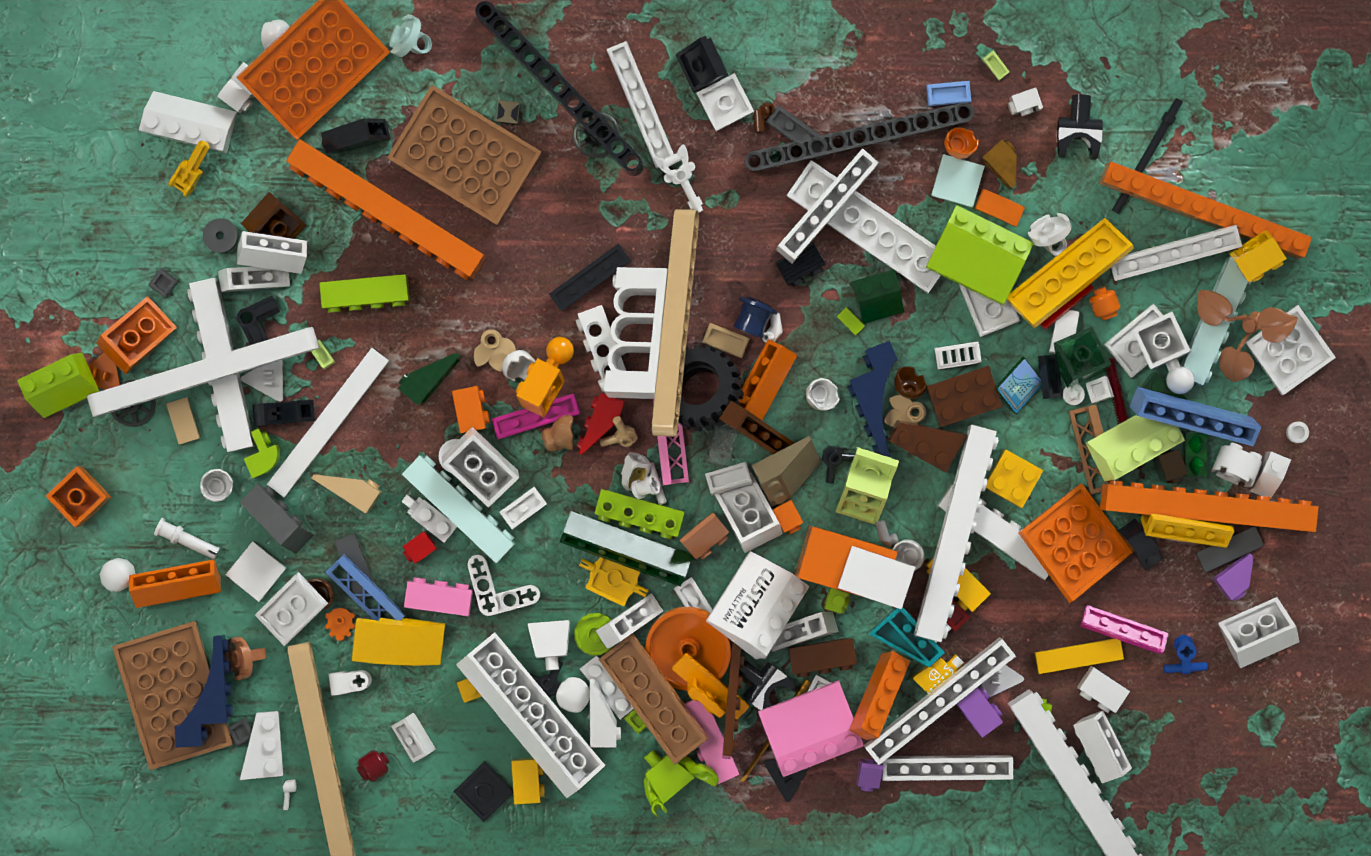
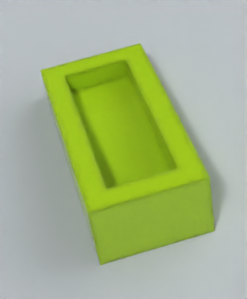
M847 307L837 316L855 336L865 326Z

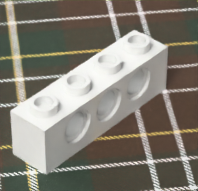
M600 305L578 313L579 319L575 321L579 331H584L587 338L583 342L587 352L591 351L594 359L590 361L594 372L599 371L601 380H598V383L603 393L604 390H602L601 384L602 378L605 377L604 370L608 366V355L606 357L598 356L597 348L601 345H606L610 351L617 344L611 336V328L603 306ZM593 325H598L602 329L598 337H593L589 333ZM620 357L617 362V369L626 371L622 357Z

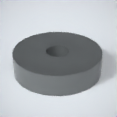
M214 219L204 228V243L210 250L216 253H227L238 242L239 234L236 226L226 219ZM219 232L224 233L222 240L217 238Z

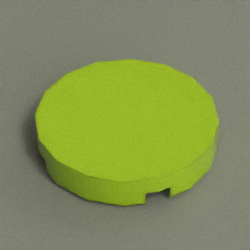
M589 613L583 616L577 622L574 630V639L577 646L584 653L592 656L608 652L612 647L607 649L596 630L611 621V619L601 613Z

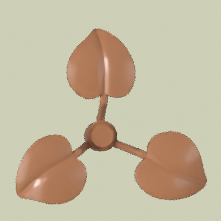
M1200 290L1198 292L1197 310L1200 318L1205 323L1217 326L1222 323L1223 319L1226 322L1243 320L1242 327L1247 333L1237 347V350L1233 347H1226L1222 350L1219 357V366L1222 373L1232 382L1243 380L1253 372V358L1249 353L1241 351L1252 333H1255L1258 329L1262 330V336L1266 341L1278 343L1291 334L1298 320V317L1273 307L1265 308L1261 313L1253 311L1248 316L1243 314L1242 316L1227 317L1233 311L1232 305L1227 298L1210 290Z

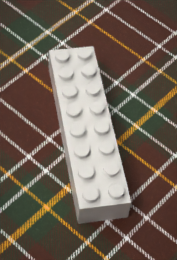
M495 632L456 664L566 798L581 789L605 766Z

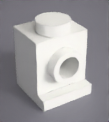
M1037 88L1024 91L1009 98L1008 108L1011 115L1021 113V116L1033 113V108L1036 109V112L1043 109Z

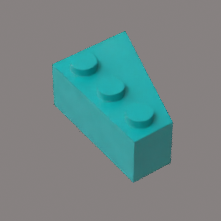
M894 607L867 632L869 635L927 667H930L945 653L935 641L914 635L917 622L903 607L902 609Z

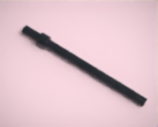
M1175 98L1168 112H1165L1162 116V123L1136 166L1135 171L1143 173L1167 129L1176 120L1175 115L1183 103L1181 100ZM1121 193L1112 211L1119 214L1129 195Z

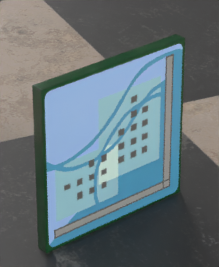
M1022 357L999 382L995 390L1014 414H1017L1040 389L1041 378L1026 358Z

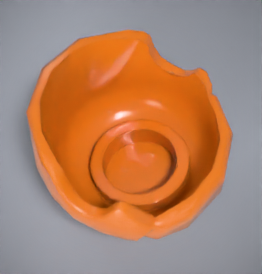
M963 127L951 129L946 134L944 141L946 151L956 159L968 158L977 150L979 140L975 139L973 131L966 130Z

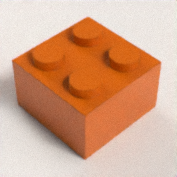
M76 466L46 495L48 500L74 527H81L112 498L83 466Z

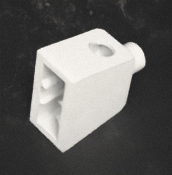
M570 621L528 623L536 658H545L546 671L559 670L558 657H565L568 653Z

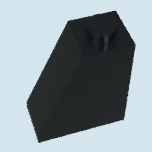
M363 118L321 132L322 146L325 152L330 154H337L391 140L386 119Z

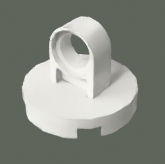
M1057 213L1058 217L1050 218V215H1045L1031 224V231L1028 232V236L1034 245L1045 246V249L1055 256L1067 248L1065 237L1071 231L1069 218L1061 213ZM1060 241L1059 247L1052 250V245Z

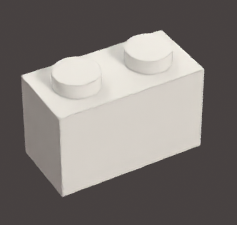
M1090 666L1077 686L1081 690L1080 695L1089 701L1092 698L1099 702L1098 707L1107 713L1110 710L1116 713L1130 692L1092 666Z

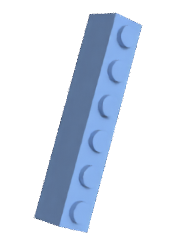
M1137 387L1130 404V408L1139 417L1254 446L1261 430V426L1253 417Z

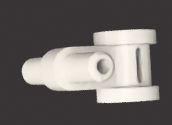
M651 462L649 476L645 480H635L632 482V493L637 499H643L647 494L656 495L659 505L667 502L662 486H664L662 479L658 477L655 465Z

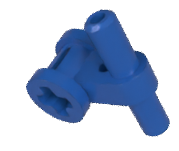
M1188 635L1178 636L1174 640V648L1180 658V664L1164 665V673L1181 672V674H1191L1193 671H1207L1208 665L1206 662L1191 663V660L1197 653L1192 638Z

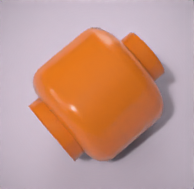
M1106 287L1094 290L1095 295L1089 299L1094 316L1102 320L1117 316V311L1121 307L1116 292L1114 290H1107Z

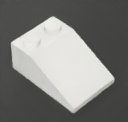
M750 473L752 484L715 495L744 553L783 534L779 521L752 473Z

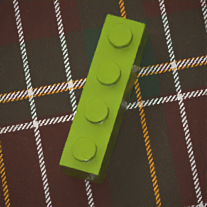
M406 274L320 282L322 309H328V313L341 312V308L349 307V311L362 310V306L371 305V309L384 308L383 304L392 303V307L405 306V302H410L408 276Z

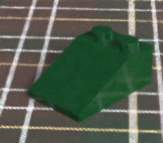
M456 352L410 374L406 373L398 382L400 384L398 389L418 406H423L463 356Z

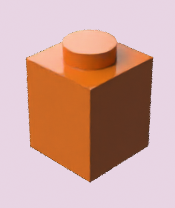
M792 500L772 509L784 533L788 531L789 534H792L801 529L800 524L803 521Z

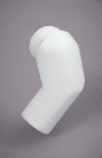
M777 313V315L771 314V326L764 332L762 338L765 343L768 339L776 342L782 334L780 313Z

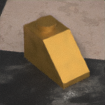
M1001 140L981 160L1010 191L1016 182L1017 155L1014 153L1016 149L1009 141L1004 142Z

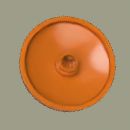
M678 607L669 610L654 622L648 633L645 650L673 688L687 691V681L672 670V666L684 654L691 656L719 680L725 674L731 661V640L706 621L710 613L703 609Z

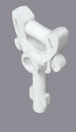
M681 145L676 154L666 159H654L656 165L666 173L664 175L665 182L681 184L689 201L687 203L690 209L698 210V212L703 211L701 206L703 203L699 196L696 197L688 181L692 176L691 171L695 170V164L688 162V152L685 145ZM682 160V165L678 169H669V166Z

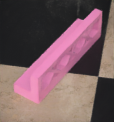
M680 423L678 424L679 432L676 437L657 436L663 485L689 482L683 427ZM678 436L680 439V444L675 441ZM666 437H668L671 440L668 446ZM673 442L681 448V454L676 460L668 455V448ZM681 456L683 466L680 463H678V460L681 458ZM669 458L674 462V463L671 465V467H670V464H669ZM675 464L683 469L684 478L671 480L670 470Z

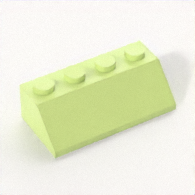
M1134 415L1086 442V445L1104 481H1110L1127 474L1182 443L1185 439L1177 426Z

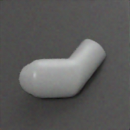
M885 520L875 522L881 542L887 547H892V545L899 542L897 534L889 535Z

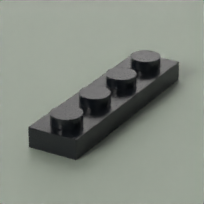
M617 244L553 290L549 295L562 312L615 274L617 267H624L631 260L621 246Z

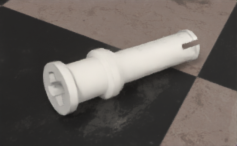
M161 518L155 529V536L160 535L167 538L172 544H177L178 542L215 560L217 556L215 553L219 552L220 547H216L183 531L184 529L181 526L176 527L166 522V519Z

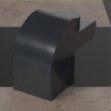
M1136 518L1118 530L1120 536L1134 553L1145 571L1163 559L1159 552V547L1151 536L1145 535L1143 526Z

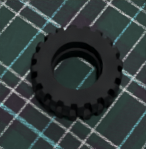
M694 345V349L691 350L689 347H686L678 424L680 423L682 427L688 430L693 428L694 431L701 432L702 428H705L707 431L714 430V425L719 427L725 425L719 418L730 401L741 406L738 400L743 399L744 392L741 388L744 385L740 372L724 352L719 349L715 350L712 346L708 345L705 346V349L701 345ZM700 372L715 373L719 378L716 394L706 403L700 405L687 404L683 399V389L686 382L693 375Z

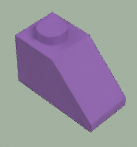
M1250 553L1243 555L1212 578L1228 600L1235 599L1236 601L1246 594L1245 590L1249 588L1253 556Z
M859 758L857 786L861 787L863 791L873 792L874 788L879 789L883 764L878 765L875 760Z

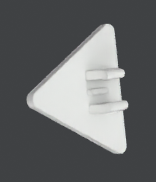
M283 360L255 368L243 375L241 381L281 402L283 401Z
M1004 665L984 681L981 687L991 697L1023 682L1024 677L1007 665Z

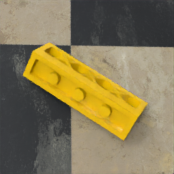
M1152 513L1151 515L1143 514L1141 517L1146 536L1227 548L1234 533L1233 526Z

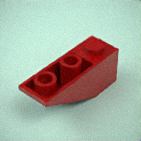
M600 393L599 397H594L591 408L594 409L592 417H587L584 428L587 429L585 437L580 436L577 444V449H580L579 454L583 455L615 425L613 419L617 416L620 417L625 401L609 398L603 393Z

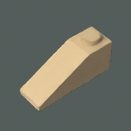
M313 475L312 477L313 480L366 514L369 513L382 493L378 489L380 485L371 479L365 481L325 475Z

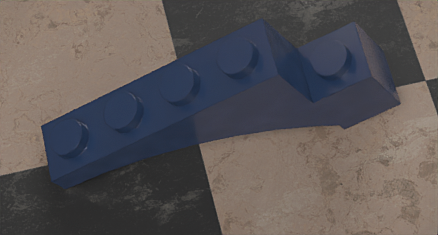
M889 340L864 351L866 355L862 356L866 367H871L872 371L849 380L850 385L847 386L851 398L856 397L858 402L855 408L859 417H864L867 424L863 426L867 437L872 436L875 445H872L874 453L891 457L886 444L883 429V395L890 369L893 363L897 361Z
M225 635L213 636V654L208 679L192 711L181 724L175 725L176 748L205 745L209 739L208 728H205V724L227 723L230 721V717H233V705L229 704V696L232 695V684L228 683L231 664L230 661H227L226 652L230 650V644Z

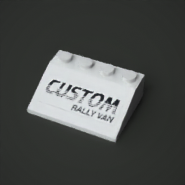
M750 551L706 621L755 659L765 657L775 644L809 586L793 573Z

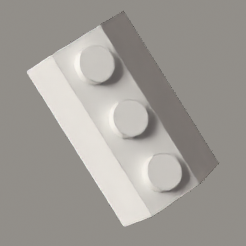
M1277 597L1218 623L1229 650L1240 668L1299 643L1296 625Z

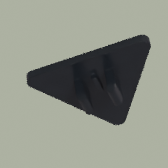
M765 760L764 765L786 802H790L809 767L783 777L776 760Z

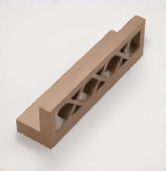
M1095 404L1068 411L1090 494L1102 492V487L1094 489L1091 481L1095 473L1100 476L1102 475L1097 471V466L1094 469L1087 465L1086 459L1090 451L1088 447L1082 444L1081 437L1084 432L1089 433L1093 438L1104 433L1097 405ZM1086 411L1088 421L1082 427L1076 423L1074 414Z

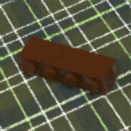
M730 401L719 418L772 455L795 444L733 401Z

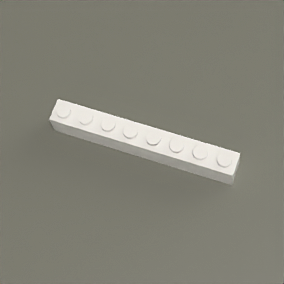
M210 278L189 283L190 289H187L190 302L193 301L195 310H192L194 322H198L200 331H197L199 343H203L205 351L202 352V359L233 351L234 347L218 279ZM240 374L209 382V386L212 385L214 394H211L214 407L217 406L219 415H216L218 427H222L224 435L221 436L223 448H227V452L255 447L256 444L251 434L252 426Z
M999 637L883 729L879 738L871 739L864 747L880 765L1016 657L1003 639Z

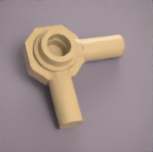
M617 416L613 419V423L617 428L615 435L600 439L602 447L615 443L629 447L636 442L638 434L634 428L625 425L621 417Z

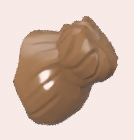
M564 415L558 418L551 428L543 430L542 440L548 451H560L562 448L573 450V434L571 431V426L574 423L573 416Z

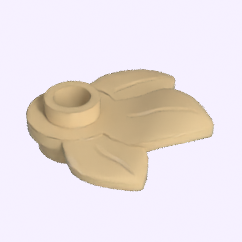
M496 330L485 331L481 336V344L474 351L476 366L479 367L488 362L495 370L501 372L502 363L506 355L516 351L515 345L510 339L502 338L501 334ZM491 336L496 339L493 345L488 343V338Z
M895 395L889 398L893 409L885 416L884 423L892 427L897 420L918 424L925 418L926 409L920 402H912L901 395ZM914 408H917L919 410V413L916 416H913L911 414V411Z

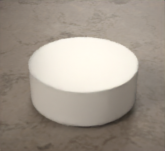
M1293 422L1287 427L1286 436L1293 443H1302L1308 438L1309 429L1303 422Z

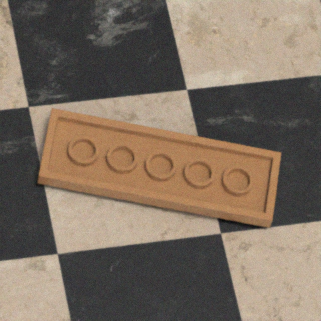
M633 633L598 659L674 765L709 739Z

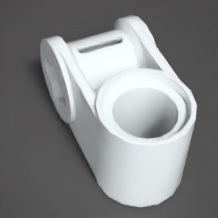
M365 670L328 674L331 696L364 690L372 682L371 674ZM359 677L365 678L362 686L360 682H356V679Z

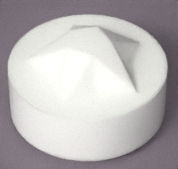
M1069 384L1062 391L1063 400L1069 405L1081 403L1085 396L1084 389L1078 384Z

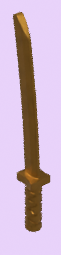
M804 678L793 698L806 693L811 682ZM768 738L740 778L741 782L745 781L770 745Z

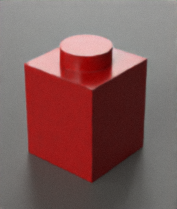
M423 531L402 546L405 549L403 554L409 562L413 561L415 564L438 549L426 531Z

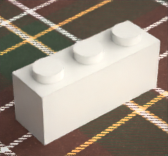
M242 231L237 247V264L301 274L307 258V241Z
M1103 710L1083 717L1073 725L1075 733L1080 738L1085 748V753L1090 758L1101 783L1122 777L1132 769Z

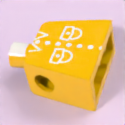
M956 654L947 663L940 657L930 667H923L911 677L929 694L953 675L964 662Z

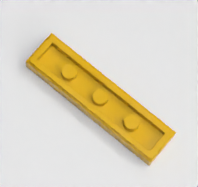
M1115 638L1034 652L1038 674L1124 659L1121 641Z

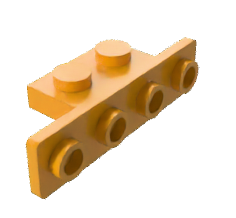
M684 654L672 666V670L687 681V692L692 700L699 701L704 705L708 713L715 714L721 718L726 713L728 687L691 656ZM742 698L740 701V711L735 710V719H738L749 708V704Z

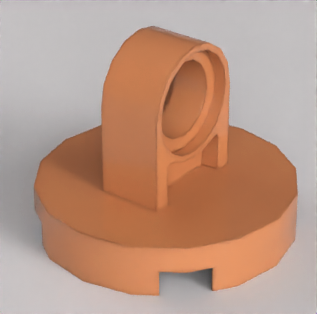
M238 636L229 639L230 650L226 652L227 661H230L231 671H234L236 674L234 678L236 680L247 679L252 673V661L267 658L266 649L264 647L250 650L243 637Z

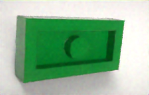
M1184 433V464L1188 473L1184 476H1207V434Z

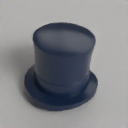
M745 296L740 297L739 300L743 304L733 326L747 334L763 338L771 314L777 315L778 312L758 299Z

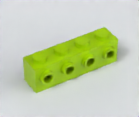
M601 489L594 514L599 515V520L610 522L611 519L618 520V525L631 528L632 525L640 527L639 531L652 534L654 530L661 532L660 537L672 540L673 536L678 537L684 511Z

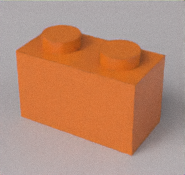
M479 386L452 391L460 433H466L472 427L476 431L487 429L486 424L490 423L488 411L483 410L482 403L486 402L484 391L479 390Z

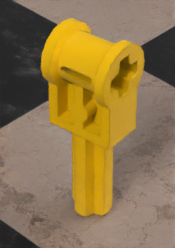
M200 140L197 143L189 160L185 159L179 164L168 183L170 187L174 186L181 191L185 198L193 192L203 173L199 167L210 149L209 143Z

